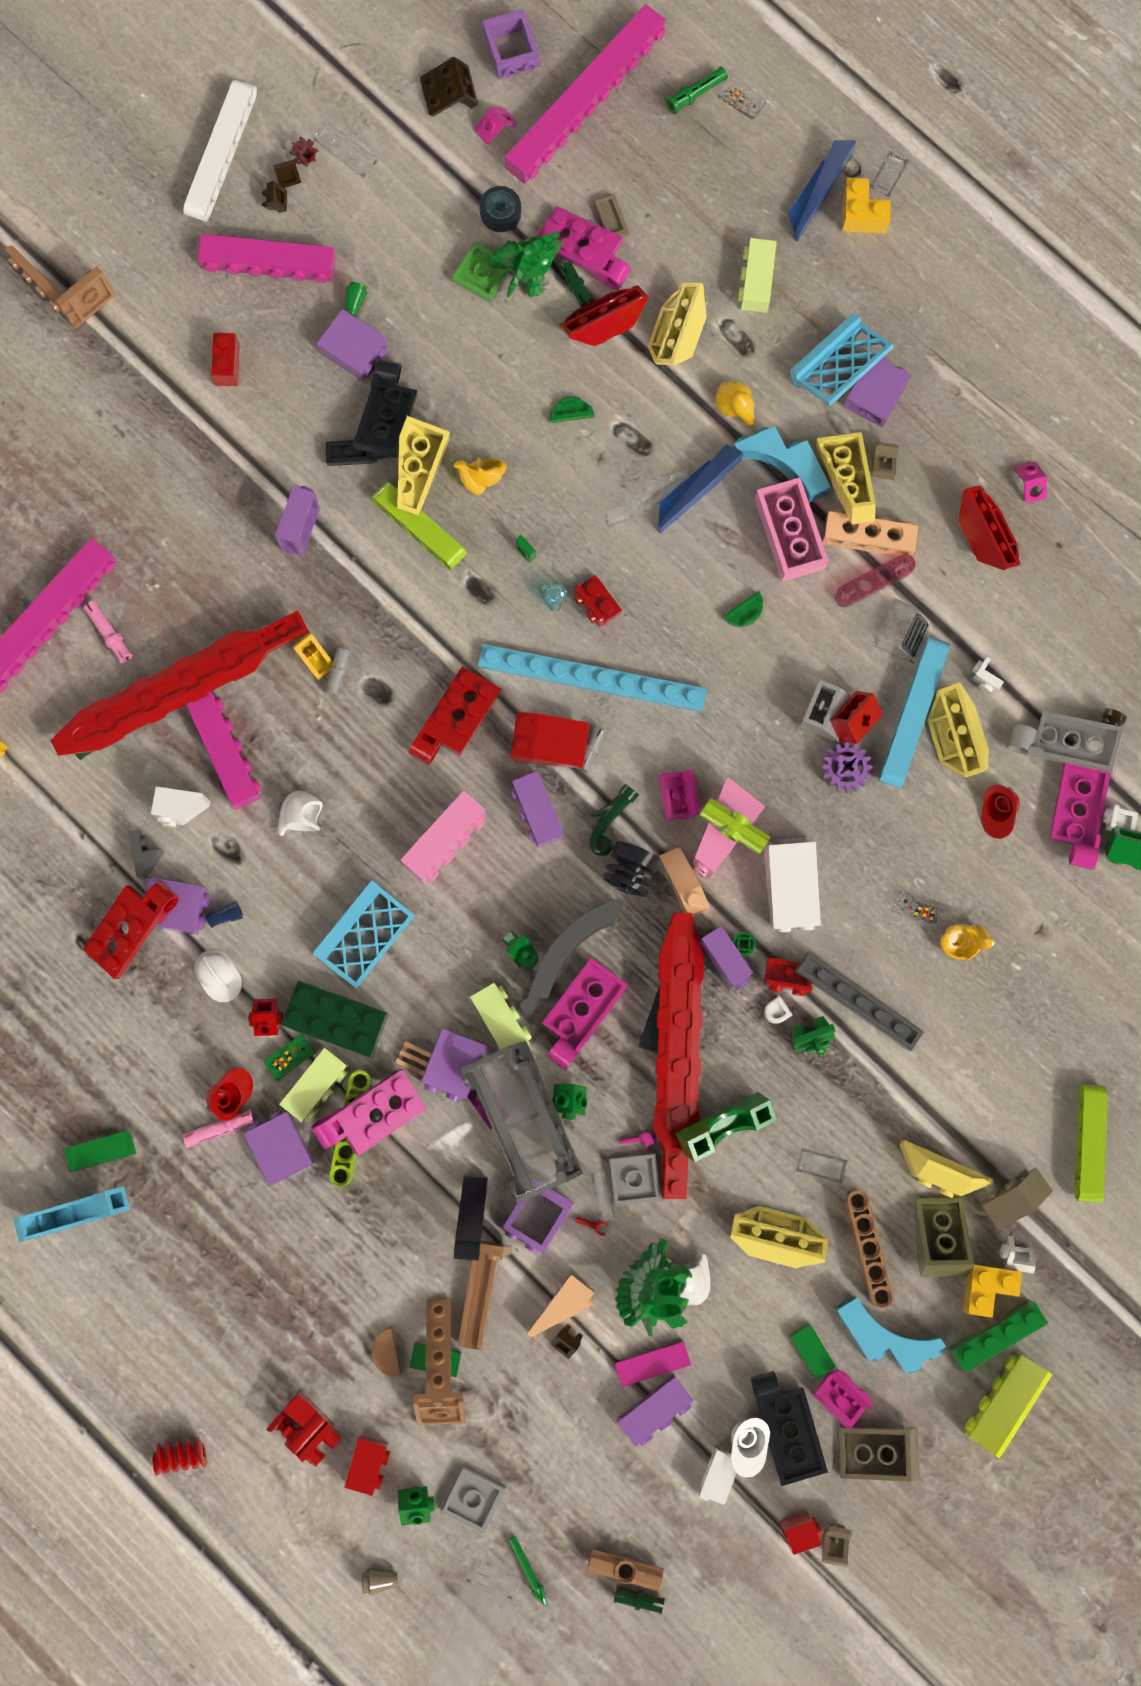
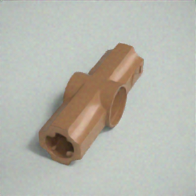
M592 1548L587 1571L617 1579L623 1584L632 1583L659 1591L664 1568L633 1560L629 1556H619ZM623 1564H628L632 1567V1571L627 1575L619 1572V1568Z

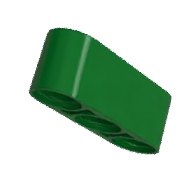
M131 1130L63 1149L69 1173L136 1154Z

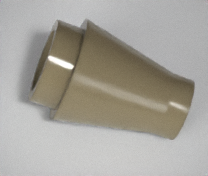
M368 1569V1572L362 1573L363 1594L369 1593L370 1596L391 1588H398L397 1572Z

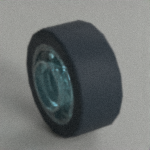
M495 186L483 194L480 200V216L484 225L495 232H506L512 230L521 219V201L519 195L513 189L506 186ZM499 207L505 208V210L498 211L496 209Z

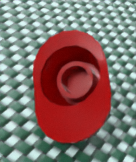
M992 785L984 792L981 816L982 826L985 832L995 839H1003L1009 836L1015 826L1020 800L1011 787Z
M242 1068L229 1070L217 1084L208 1090L206 1094V1109L221 1121L233 1119L252 1094L253 1080L250 1073Z

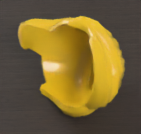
M730 379L722 382L715 396L717 409L726 417H739L745 425L753 426L755 405L750 388L738 380Z
M480 457L470 464L458 460L453 465L454 468H458L460 480L465 489L475 495H481L486 487L498 483L506 472L507 467L502 459L495 458L484 461Z
M960 923L951 925L940 939L941 949L946 955L968 961L976 956L981 949L987 950L995 944L986 928L979 924L968 925Z

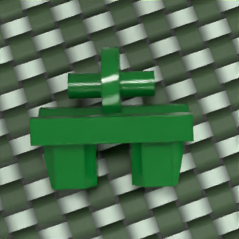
M510 931L502 939L503 943L507 946L506 952L519 968L521 966L527 969L533 968L538 963L539 957L536 950L523 934L518 937L513 931Z
M824 1016L812 1021L814 1031L807 1033L804 1024L792 1027L793 1048L796 1053L806 1049L808 1055L816 1052L818 1057L822 1058L824 1057L823 1050L831 1047L829 1041L835 1039V1027L833 1024L829 1025Z

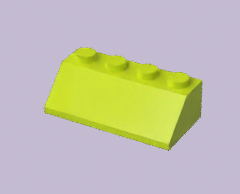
M1017 1352L1014 1356L1010 1355L1004 1364V1372L993 1380L991 1384L992 1391L988 1397L984 1396L978 1405L980 1410L965 1425L966 1432L964 1434L999 1459L1053 1375Z

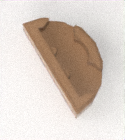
M391 1327L384 1330L375 1339L372 1347V1358L376 1367L382 1373L389 1376H401L393 1329Z

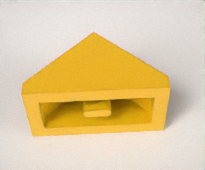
M311 632L292 646L296 655L317 680L328 673L329 667L333 665V661Z

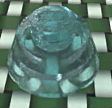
M550 582L541 585L539 591L546 605L551 611H559L567 601L565 596L568 595L563 584L560 583L558 585L556 582Z

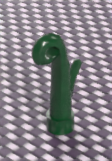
M626 784L623 785L618 792L619 794L611 802L591 814L592 818L601 816L591 833L589 843L592 852L598 856L608 855L613 846L611 840L602 834L630 803L633 804L639 796L635 790ZM597 842H605L606 847L599 849Z

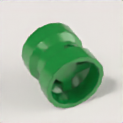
M739 933L732 939L733 944L743 958L749 956L755 949V939L749 933Z

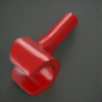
M576 1217L575 1222L594 1229L600 1236L607 1235L598 1230L601 1224L609 1226L605 1221L594 1222Z

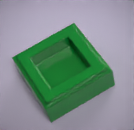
M519 535L515 539V548L528 562H532L536 558V550L522 535Z

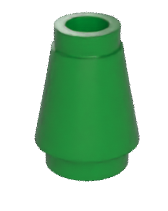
M350 282L349 286H346L344 310L354 317H357V313L368 294L365 285Z

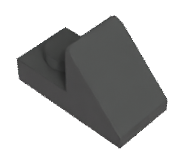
M138 830L128 831L136 876L144 880L156 866L164 851L161 848L145 851V849H148L146 835H142Z

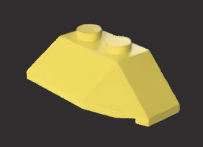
M683 282L678 287L679 290L673 293L661 307L648 343L649 351L657 365H677L693 357L706 320L704 287L702 283Z
M960 682L938 690L927 721L940 763L965 778L987 771L989 748L975 704Z
M906 1140L900 1141L899 1145L911 1175L917 1178V1183L927 1188H931L932 1185L940 1188L939 1193L953 1198L954 1195L963 1196L993 1183L994 1179Z
M757 1206L734 1215L730 1238L748 1256L793 1268L825 1262L828 1238L822 1235L805 1217L763 1206Z

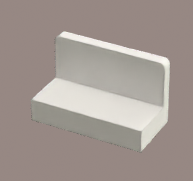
M714 1447L697 1492L699 1498L706 1501L711 1499L723 1505L726 1503L737 1474L731 1464L730 1452Z

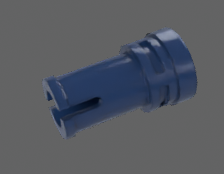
M235 901L226 905L223 909L206 914L209 926L213 928L228 921L233 922L243 919V914L239 903Z

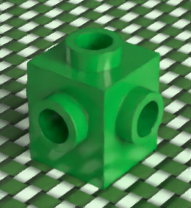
M554 1084L552 1101L557 1113L562 1115L561 1119L576 1120V1116H585L587 1087L576 1084Z
M416 1486L398 1490V1512L401 1526L421 1525L431 1522L430 1512H435L434 1496H429L427 1486Z

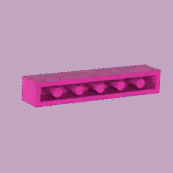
M201 234L198 261L201 268L208 272L226 271L229 274L247 273L255 277L267 275L275 279L287 277L296 281L307 279L318 283L333 282L336 255L334 247Z
M212 691L208 693V696L194 703L186 704L232 807L238 810L260 800L261 797L258 792L262 791L257 778L252 779L249 773L253 769L248 758L243 759L240 753L243 747L239 738H234L231 730H234L229 717L224 718L221 710H224L225 707L220 697L215 698Z

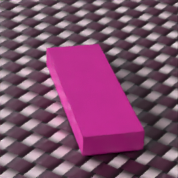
M681 1341L615 1362L621 1386L625 1387L691 1366L685 1343Z

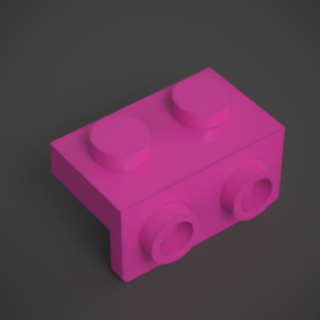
M693 769L658 775L665 820L690 819L700 814V801L696 790L697 780Z
M839 1369L828 1373L812 1394L847 1429L852 1428L864 1410L873 1405L868 1394L858 1388L851 1381L848 1374Z

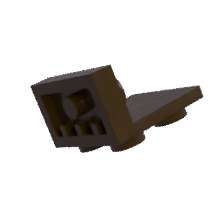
M454 56L420 77L428 113L432 117L458 102L465 104L471 109L479 105L469 66Z

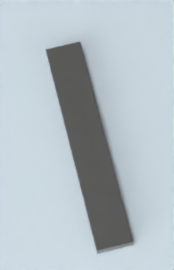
M810 952L805 954L794 971L908 1051L913 1050L924 1033L917 1026Z

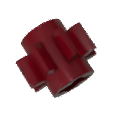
M300 136L299 141L292 142V151L289 154L295 157L296 164L299 165L302 162L304 166L308 167V163L316 162L315 153L318 152V149L312 147L314 142L311 139L306 141Z

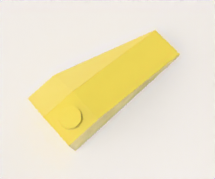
M407 416L399 436L397 508L419 516L448 445L450 432Z

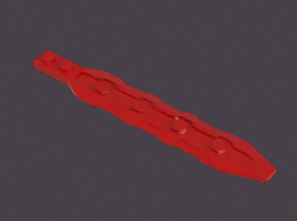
M297 610L258 631H234L214 641L213 645L191 656H185L173 662L172 666L148 678L144 677L132 683L130 687L107 699L102 698L81 709L50 741L58 756L102 750L124 739L125 735L149 723L153 724L165 718L168 713L190 702L194 703L208 696V693L231 681L236 682L255 672L268 653L309 633V630Z
M674 912L659 951L658 1057L655 1059L657 1092L656 1105L654 1106L653 1130L663 1149L661 1198L687 1199L688 1157L683 1154L676 1133L699 1121L698 1080L699 1076H701L699 1046L703 1014L701 1011V982L704 980V952L692 913Z

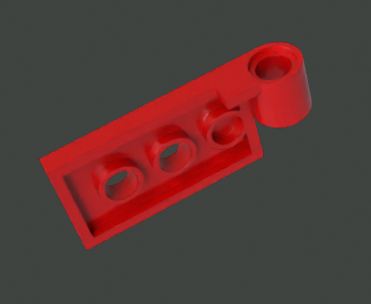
M462 666L413 741L409 754L428 765L434 760L440 745L461 756L499 696L501 688ZM471 692L475 694L476 699L473 702H467L463 696ZM461 711L465 717L462 720H455L452 717V713Z
M162 881L151 886L144 897L131 885H126L83 948V951L113 979H120L156 924H161L169 912L176 907L179 897ZM124 922L128 924L129 931L127 934L122 930ZM112 940L116 942L115 952H113L110 948V942Z

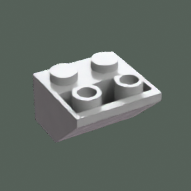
M819 680L799 727L842 744L843 742L839 741L830 720L851 695L838 686Z

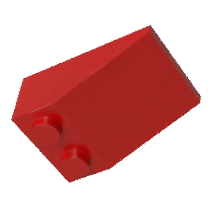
M517 712L510 757L517 763L584 769L590 723L540 713Z

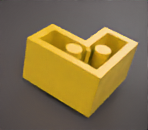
M867 178L846 179L843 189L842 231L886 234L890 223L891 200L869 199V179Z
M974 1264L969 1275L966 1276L962 1312L993 1318L995 1293L1019 1297L1022 1272Z

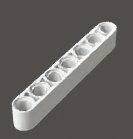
M238 80L232 81L186 198L184 215L205 222L209 220L255 102L256 86Z

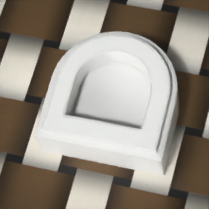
M780 995L767 1003L764 1008L765 1018L773 1024L781 1023L792 1016Z

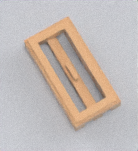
M405 1042L395 1063L423 1076V1070L402 1060L405 1056L426 1067L428 1062L407 1053V1050L410 1048L430 1058L431 1053L409 1042Z

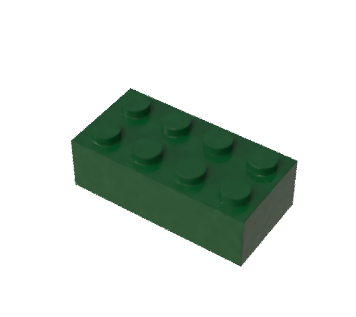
M297 981L281 1025L373 1059L389 1014Z

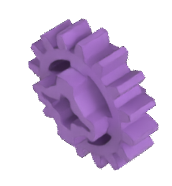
M845 743L843 748L837 744L835 751L830 749L827 752L830 757H824L822 760L827 764L821 767L822 771H827L823 779H830L828 786L831 787L835 784L837 792L841 788H844L845 794L849 793L850 788L856 792L859 790L858 784L864 787L866 785L864 779L871 777L867 773V771L873 768L872 765H867L871 758L870 756H863L865 749H862L860 752L857 751V744L852 748H849L848 743ZM842 754H850V755H853V756H852V757H845V756L842 755ZM832 762L833 765L836 767L835 774L832 771ZM853 762L849 770L840 774L844 766ZM858 762L861 764V774L858 770ZM849 779L851 782H843L840 780Z

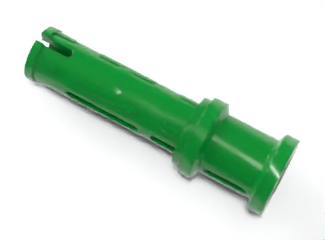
M720 66L717 70L691 86L684 85L676 94L666 96L665 102L670 112L676 115L679 113V109L686 105H692L695 98L727 80L726 70Z

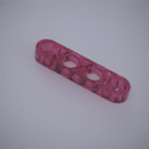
M908 554L900 555L842 585L835 594L836 603L841 607H849L912 574L915 569V559ZM902 561L903 563L910 564L907 568L908 570L902 568L897 573L895 572V569L901 565ZM883 570L888 571L891 574V579L889 581L881 580L879 572ZM864 580L868 581L871 584V590H861L859 583ZM855 589V593L850 595L849 601L846 598L841 599L843 591L845 594H848Z

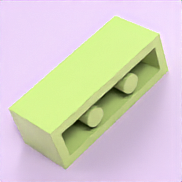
M750 238L749 246H744L743 260H747L746 267H742L740 280L744 281V287L739 288L738 301H742L741 310L767 313L770 304L777 241Z
M493 983L470 996L500 1050L527 1041L528 1046H530L528 1040L532 1037L525 1026L522 1028L519 1026L517 1019L520 1016L514 1006L508 1007L505 1001L508 996L502 985L497 987Z
M324 1048L279 1105L300 1122L305 1123L306 1120L310 1122L319 1110L316 1108L320 1102L323 1101L325 1103L334 1091L331 1089L336 1082L340 1084L349 1073L346 1070L349 1066L328 1049Z

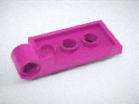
M556 206L537 236L551 235L555 231H558L559 234L563 231L570 232L568 237H558L556 239L561 240L563 243L556 256L566 261H571L574 265L591 272L593 278L614 290H619L631 272L630 266L625 261L614 256L623 243L622 236ZM581 240H587L589 242V244L585 247L578 246V243Z
M1063 763L1049 839L1071 844L1069 865L1094 870L1099 856L1101 840L1099 833L1111 773ZM1080 782L1088 785L1089 791L1087 794L1079 792L1078 784ZM1079 804L1083 806L1085 810L1083 816H1077L1074 813V805Z
M593 958L588 960L542 1022L545 1027L560 1037L547 1057L565 1071L629 986ZM592 984H599L602 987L603 992L599 997L590 995L589 987ZM578 1003H585L588 1006L589 1011L586 1015L579 1016L576 1014L575 1006Z
M398 1069L343 1108H338L326 1117L318 1120L311 1126V1129L323 1149L331 1147L343 1138H346L355 1155L360 1156L426 1110L404 1070ZM393 1095H396L399 1099V1104L395 1109L389 1106V1099ZM376 1108L380 1113V1117L376 1122H372L369 1115L371 1110Z

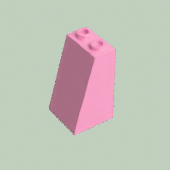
M730 778L725 781L717 799L718 803L730 811H736L745 816L751 825H753L765 808L761 802ZM708 822L692 862L693 870L703 878L705 876L711 878L738 842L728 839L720 832L719 828Z

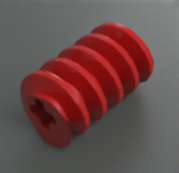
M196 1436L195 1444H192L190 1439L186 1438L185 1446H182L179 1439L176 1440L175 1447H172L170 1441H167L165 1449L162 1448L160 1443H157L156 1451L153 1452L152 1456L153 1471L158 1476L161 1470L164 1474H168L171 1469L174 1473L178 1472L180 1467L182 1470L187 1471L190 1465L193 1469H197L200 1463L205 1468L207 1465V1455L204 1443L201 1442L199 1436Z

